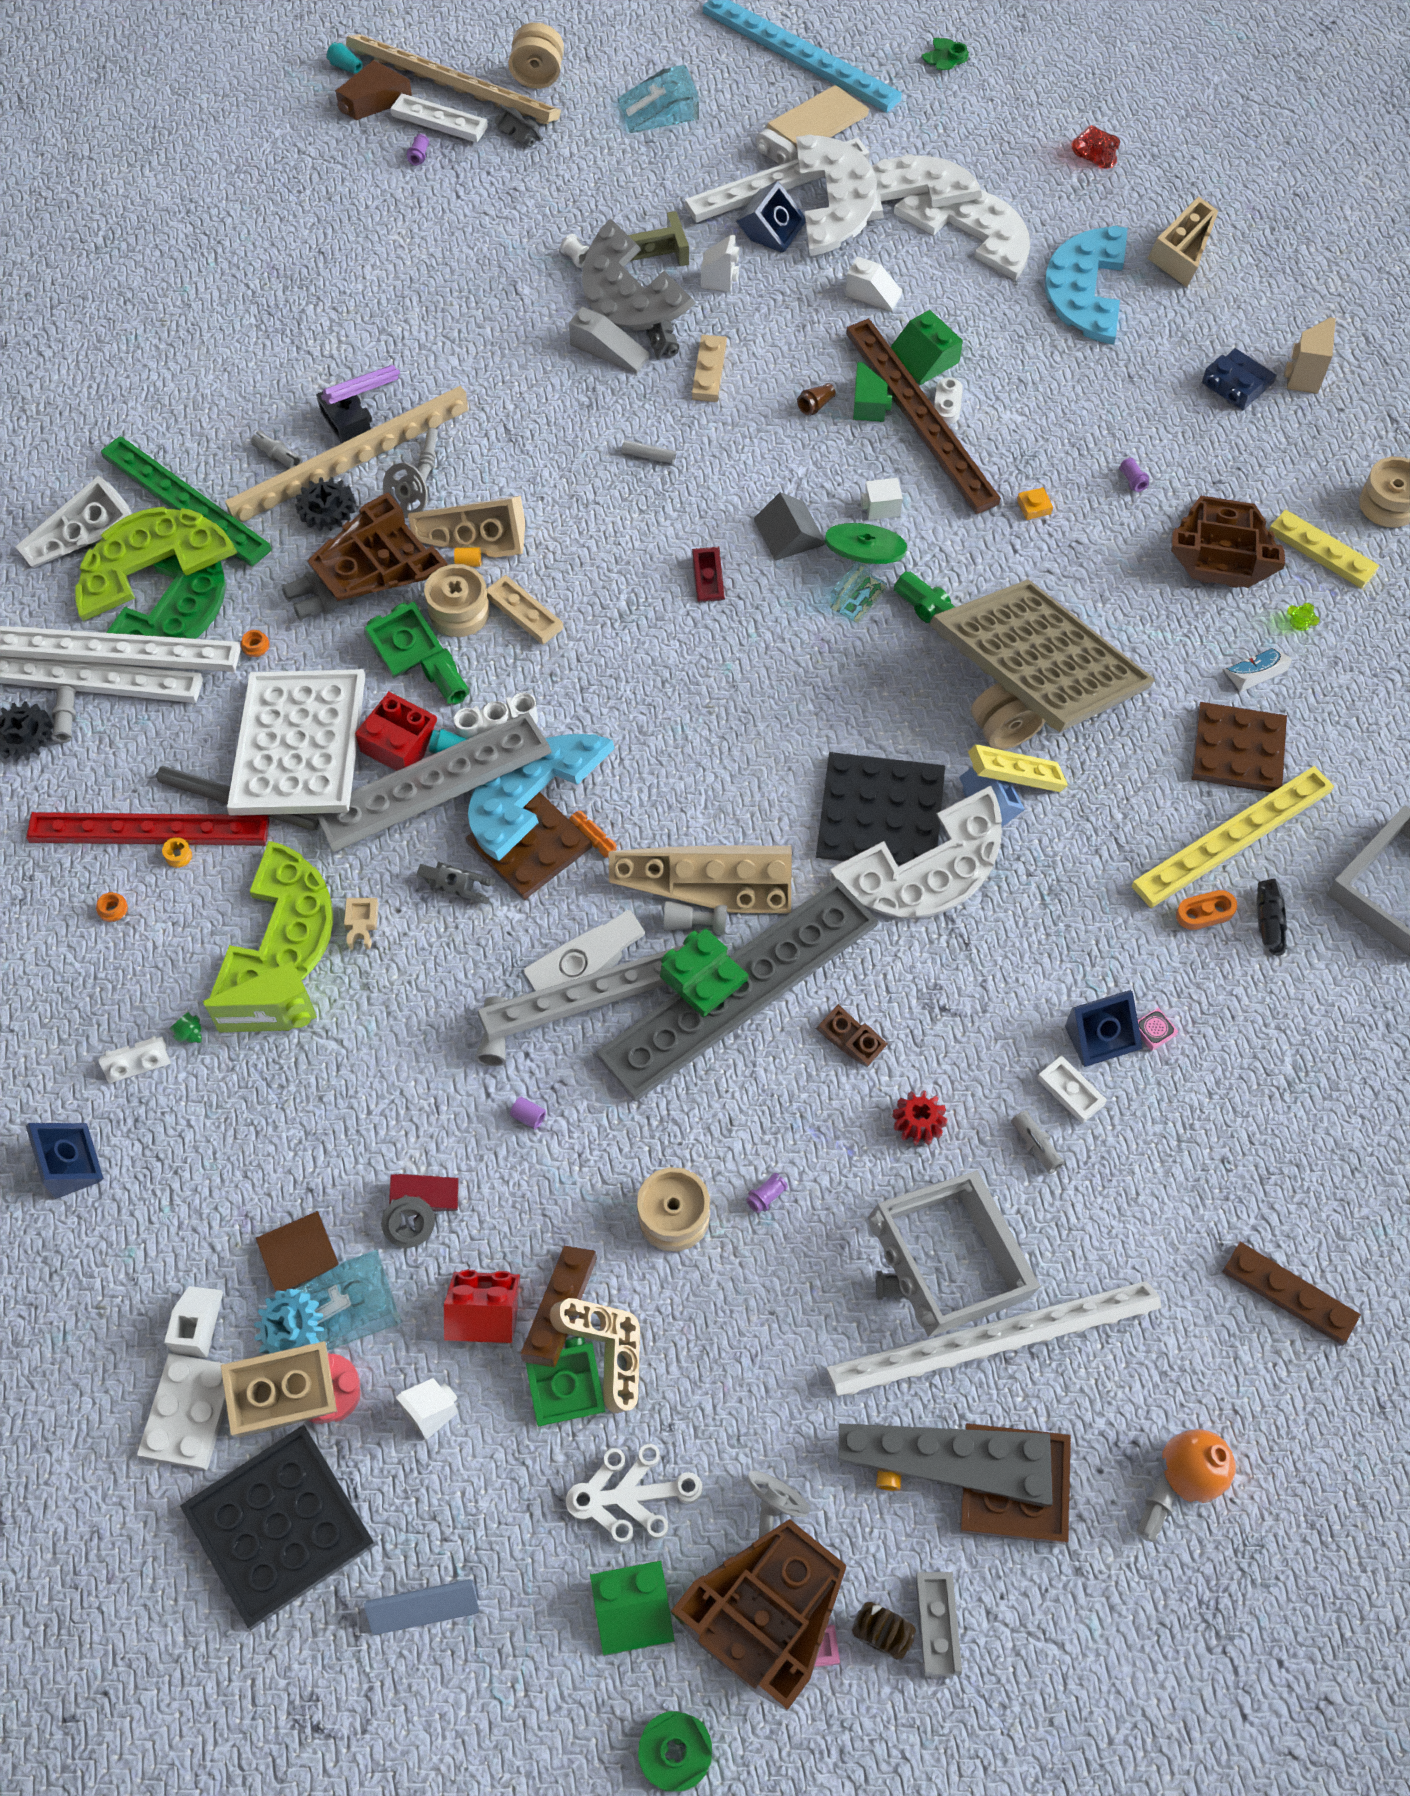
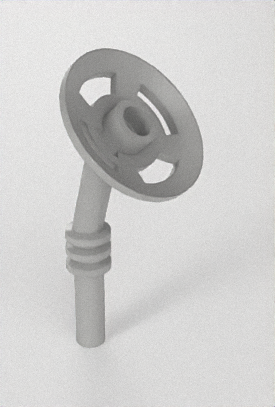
M435 428L427 430L424 450L420 453L419 470L408 463H398L392 465L384 475L383 494L389 492L396 501L392 487L395 488V494L401 502L399 506L403 509L404 518H408V513L423 511L426 506L428 491L425 481L429 472L434 469L436 459L434 450L438 431ZM406 470L407 476H403L400 479L394 477L398 471ZM417 500L420 501V505L416 509L409 510L410 503H414Z
M750 1471L746 1479L749 1486L762 1500L760 1503L759 1538L773 1530L774 1516L777 1517L780 1512L794 1517L808 1516L810 1512L808 1503L793 1488L769 1474L760 1471ZM756 1484L765 1485V1486L767 1487V1489H766V1488H761V1489H760Z

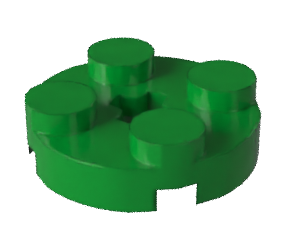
M679 1711L664 1712L653 1718L646 1725L639 1741L638 1759L642 1772L652 1785L664 1792L681 1793L697 1786L706 1776L712 1761V1741L704 1724L698 1718ZM674 1741L676 1745L682 1743L685 1745L686 1750L682 1752L683 1760L677 1763L675 1759H670L669 1761L666 1759L665 1754L669 1751L667 1745L669 1742Z

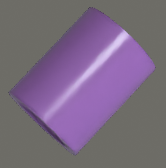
M520 1096L513 1104L510 1116L536 1130L543 1122L546 1110Z

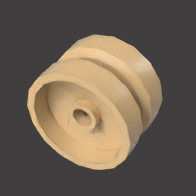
M533 22L522 25L516 30L512 40L508 64L512 76L519 83L529 88L542 89L551 86L557 81L564 54V43L559 33L548 25Z
M1391 456L1380 459L1373 465L1359 496V506L1363 514L1375 524L1398 528L1410 523V459Z
M451 564L439 568L429 576L425 583L424 595L430 621L436 630L450 637H465L475 634L484 627L489 618L490 607L486 583L483 576L476 569L464 564Z
M996 683L985 690L971 706V715L980 729H983L984 737L994 749L1005 750L1022 744L1034 736L1046 722L1036 712L1026 708L1024 703L1014 694L1004 690L1000 683Z
M668 1167L655 1171L643 1182L637 1198L638 1222L643 1236L651 1245L663 1251L674 1252L692 1248L704 1237L709 1227L710 1196L705 1183L695 1173L684 1168Z

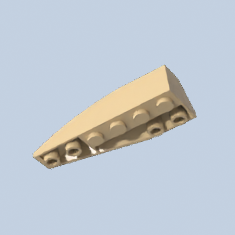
M683 846L609 851L610 883L714 909L718 905H727V912L791 913V846Z

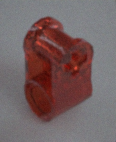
M1090 125L1072 141L1071 148L1076 156L1084 158L1104 169L1112 168L1117 164L1116 150L1120 146V139L1116 135L1109 134L1096 126Z

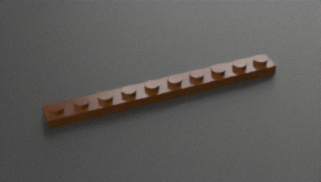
M868 318L847 326L846 335L872 371L888 384L887 392L892 395V399L975 514L998 506L1001 499L998 493L872 321Z

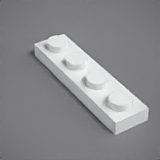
M402 93L391 107L393 117L476 143L488 128L487 119Z

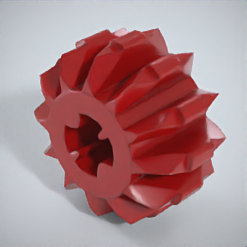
M925 1090L921 1091L920 1097H917L910 1091L907 1095V1100L900 1098L897 1102L898 1108L894 1109L892 1114L893 1119L897 1120L894 1122V1130L903 1131L901 1135L903 1141L912 1137L914 1146L919 1144L920 1139H923L929 1145L932 1143L933 1137L940 1138L943 1133L942 1128L946 1127L948 1121L943 1116L946 1112L945 1105H937V1095L930 1099L926 1098L927 1093Z

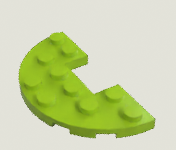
M156 507L128 515L105 530L100 535L102 539L93 550L89 549L83 558L79 568L81 570L79 583L75 586V599L79 617L86 621L135 599L127 575L176 554L180 566L187 576L236 554L237 551L226 533L216 523L206 519L202 514L189 509L181 508V510Z
M268 841L249 891L252 898L276 903L260 949L256 951L229 945L210 997L291 960L301 980H303L323 956L330 941L333 928L332 901L326 883L319 871L297 851L282 844Z

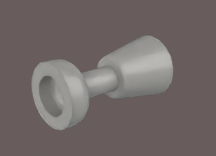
M666 901L664 931L692 928V924L713 925L715 934L725 935L727 905L716 906L714 913L693 912L692 907Z
M499 996L488 997L484 1000V1007L510 999ZM484 1032L475 1055V1060L486 1066L497 1067L505 1065V1036L488 1041Z

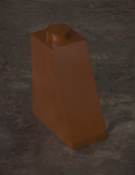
M376 60L370 62L335 90L339 110L355 120L390 109L401 93L412 96L409 79Z

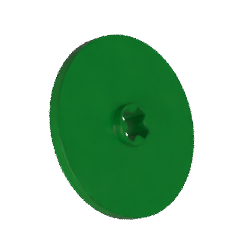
M864 523L838 524L829 528L825 535V543L831 551L839 556L861 563H894L903 559L907 552V543L901 536L875 525Z

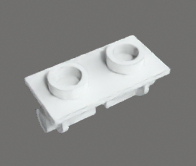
M156 1035L152 1036L151 1039L135 1043V1047L131 1049L129 1046L113 1051H105L106 1055L100 1056V1059H98L108 1083L171 1064L166 1052V1043L163 1036L157 1038Z

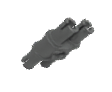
M307 571L302 578L281 585L284 597L288 602L307 594L314 595L307 600L293 604L295 614L300 621L321 612L323 614H330L331 610L347 604L353 605L356 599L364 596L361 595L337 601L314 571Z

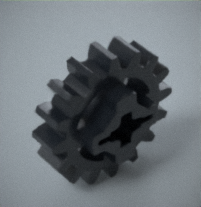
M320 477L319 483L315 484L313 481H309L310 487H301L302 495H296L297 503L295 506L297 514H299L301 522L307 523L308 528L316 525L318 531H321L323 526H327L328 530L332 531L333 525L336 524L341 528L343 526L342 520L350 521V513H355L354 505L356 502L354 494H352L350 486L344 485L343 480L335 483L334 478L330 477L328 482H324L323 478Z
M24 701L21 707H17L15 702L12 703L10 710L4 707L1 708L0 754L3 759H7L11 755L14 762H17L20 756H24L27 761L30 760L31 753L34 752L38 756L41 754L40 747H49L46 739L52 738L53 733L51 729L54 728V725L45 709L41 710L38 704H34L30 708L27 701Z

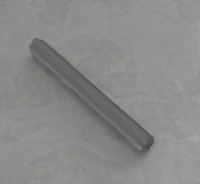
M160 766L156 773L159 783L228 804L230 786L166 766ZM316 813L266 814L270 818L311 831L316 830L320 823Z

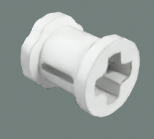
M570 234L562 240L560 251L565 256H570L573 259V264L581 268L584 266V261L590 247L581 244L579 237L575 234Z

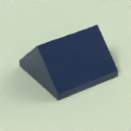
M1124 991L1072 1007L1065 1028L1084 1067L1143 1049L1133 991Z
M28 1123L26 1125L42 1184L55 1199L97 1184L104 1179L87 1123Z

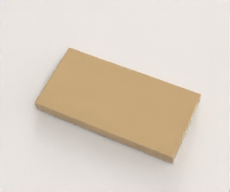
M834 85L768 122L767 129L790 141L797 149L796 136L815 135L832 137L868 116L869 108Z

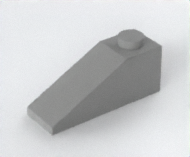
M582 306L569 322L570 345L636 374L650 357L648 351L602 314Z

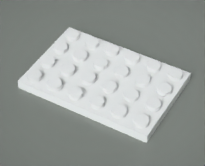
M364 669L250 672L227 805L229 815L349 813L357 749L355 732L360 725L365 685Z

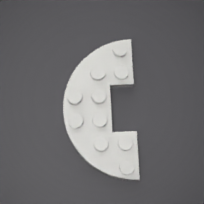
M796 136L801 181L826 177L829 207L805 211L810 256H814L840 247L842 241L850 236L854 238L867 225L866 220L871 212H874L877 203V182L871 164L853 146L825 136Z
M907 154L903 157L883 159L872 165L877 182V203L874 212H871L866 221L884 218L882 201L928 192L932 208L980 199L982 198L981 188L974 176L965 168L942 158Z
M981 190L982 198L935 208H932L928 192L907 196L894 206V214L932 235H935L947 222H950L985 241L976 250L975 258L1014 280L1018 279L1026 266L1030 249V237L1023 219L1007 202L987 193L985 190Z
M989 786L937 813V817L950 839L944 844L898 867L883 841L831 868L832 875L836 880L839 879L863 906L884 915L898 918H923L955 908L971 897L982 886L994 867L1001 843L1002 819L999 804L992 787Z

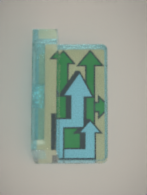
M857 561L833 588L830 599V608L856 623L863 618L887 588L885 581L870 574L871 564Z

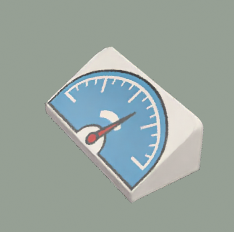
M1270 648L1232 665L1224 671L1238 690L1242 692L1288 671L1292 659L1284 653Z

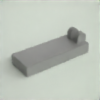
M917 1572L916 1589L924 1677L938 1679L939 1676H944L945 1679H952L953 1676H961L962 1664L953 1572Z

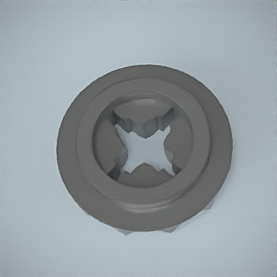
M405 1194L404 1197L397 1200L392 1199L391 1204L383 1210L382 1231L387 1240L398 1247L411 1248L418 1246L429 1238L434 1229L435 1217L432 1208L420 1197H410ZM400 1212L406 1213L409 1217L416 1215L413 1219L415 1231L406 1224L402 1227L399 1226L402 1223Z

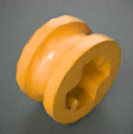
M172 838L163 845L162 853L169 866L181 868L191 861L192 851L186 840ZM179 849L181 855L175 857L173 851Z

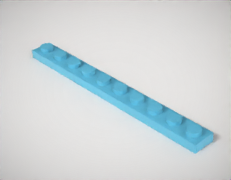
M708 0L703 5V14L886 113L901 101L902 92L731 0Z

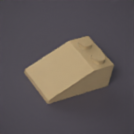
M325 1341L221 1365L231 1436L241 1438L337 1412Z

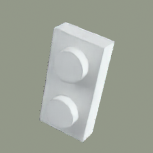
M1062 1055L1038 1075L1037 1080L1082 1124L1107 1102V1099Z

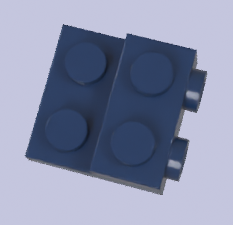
M1234 348L1228 355H1220L1206 368L1202 384L1244 410L1275 382L1277 374Z

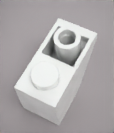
M735 235L726 237L705 251L701 266V288L731 292L732 284L738 281L739 266H735L739 259V247H735Z
M191 1286L187 1288L172 1310L164 1342L174 1354L208 1357L223 1295L222 1290Z

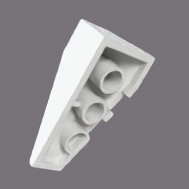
M98 475L15 547L30 566L35 568L102 539L100 535L105 530L132 513L129 506L113 486Z

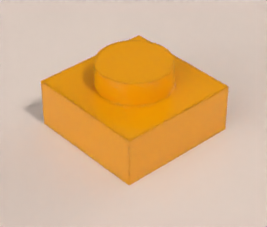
M1044 487L1018 493L1017 502L1026 520L1052 514L1053 506Z

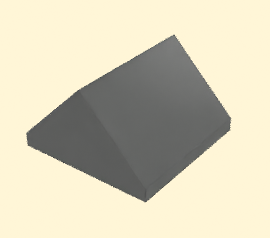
M779 492L754 517V522L775 561L825 545V539L804 501Z

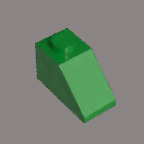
M857 362L853 420L885 422L886 411H891L892 395H887L888 384L863 362Z

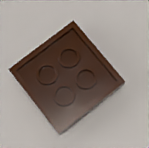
M1200 702L1197 711L1191 780L1270 793L1282 787L1287 715Z
M538 792L523 807V809L536 814L539 823L499 861L488 855L479 846L473 832L465 837L466 843L524 901L592 848V841L541 792Z
M966 1423V1430L1050 1434L1053 1505L1050 1508L1009 1500L999 1495L973 1492L971 1489L962 1488L960 1533L1067 1545L1069 1542L1071 1435Z

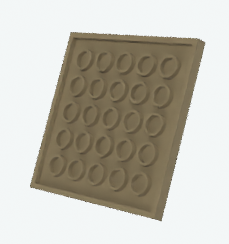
M1029 579L934 615L929 626L937 631L941 638L948 640L959 649L963 656L975 662L985 674L997 680L1004 690L1014 694L1024 703L1026 708L1036 712L1046 721L1048 726L1059 732L1149 689L1155 681L1151 675Z

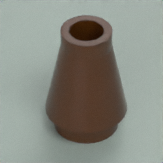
M826 383L822 386L803 390L797 398L800 411L805 415H815L830 399L835 397V388L832 384Z

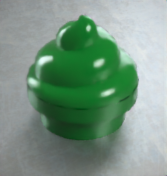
M188 1011L169 1028L174 1033L172 1037L177 1042L200 1043L202 1041L200 1019L197 1015L192 1016Z

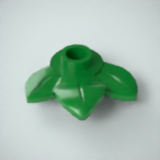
M933 38L935 50L922 54V59L927 64L936 65L937 70L943 71L965 63L969 57L965 44L946 38Z

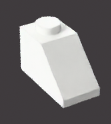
M857 256L847 272L845 296L892 312L902 295L901 289L881 264Z
M434 1378L405 1390L396 1396L404 1414L426 1440L459 1413L454 1403L458 1399L455 1393L446 1383L439 1386Z

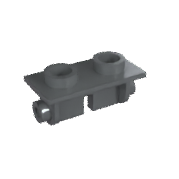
M502 104L499 105L503 110V113L495 118V124L499 130L509 136L514 132L512 135L513 139L525 147H532L536 137L541 141L543 140L538 132L539 126L530 118L527 120L523 119L522 115L513 107L508 109Z
M666 320L653 324L652 329H647L651 347L657 360H660L663 353L674 356L679 350L676 336L672 334L674 330L671 322Z

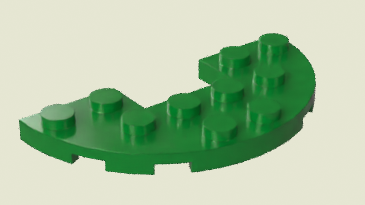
M176 554L154 564L156 572L171 577L174 580L148 616L124 607L106 632L189 639L198 638L214 621L224 600L226 582L221 561L187 576L183 572Z

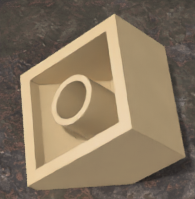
M1330 317L1302 332L1299 342L1293 344L1290 355L1292 361H1287L1284 370V377L1288 378L1287 389L1319 393L1333 357L1336 318Z

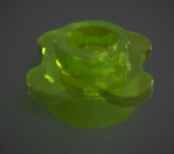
M1304 603V605L1297 607L1294 605L1289 606L1287 614L1291 616V626L1299 631H1305L1311 626H1317L1320 619L1313 611L1314 606L1311 603Z

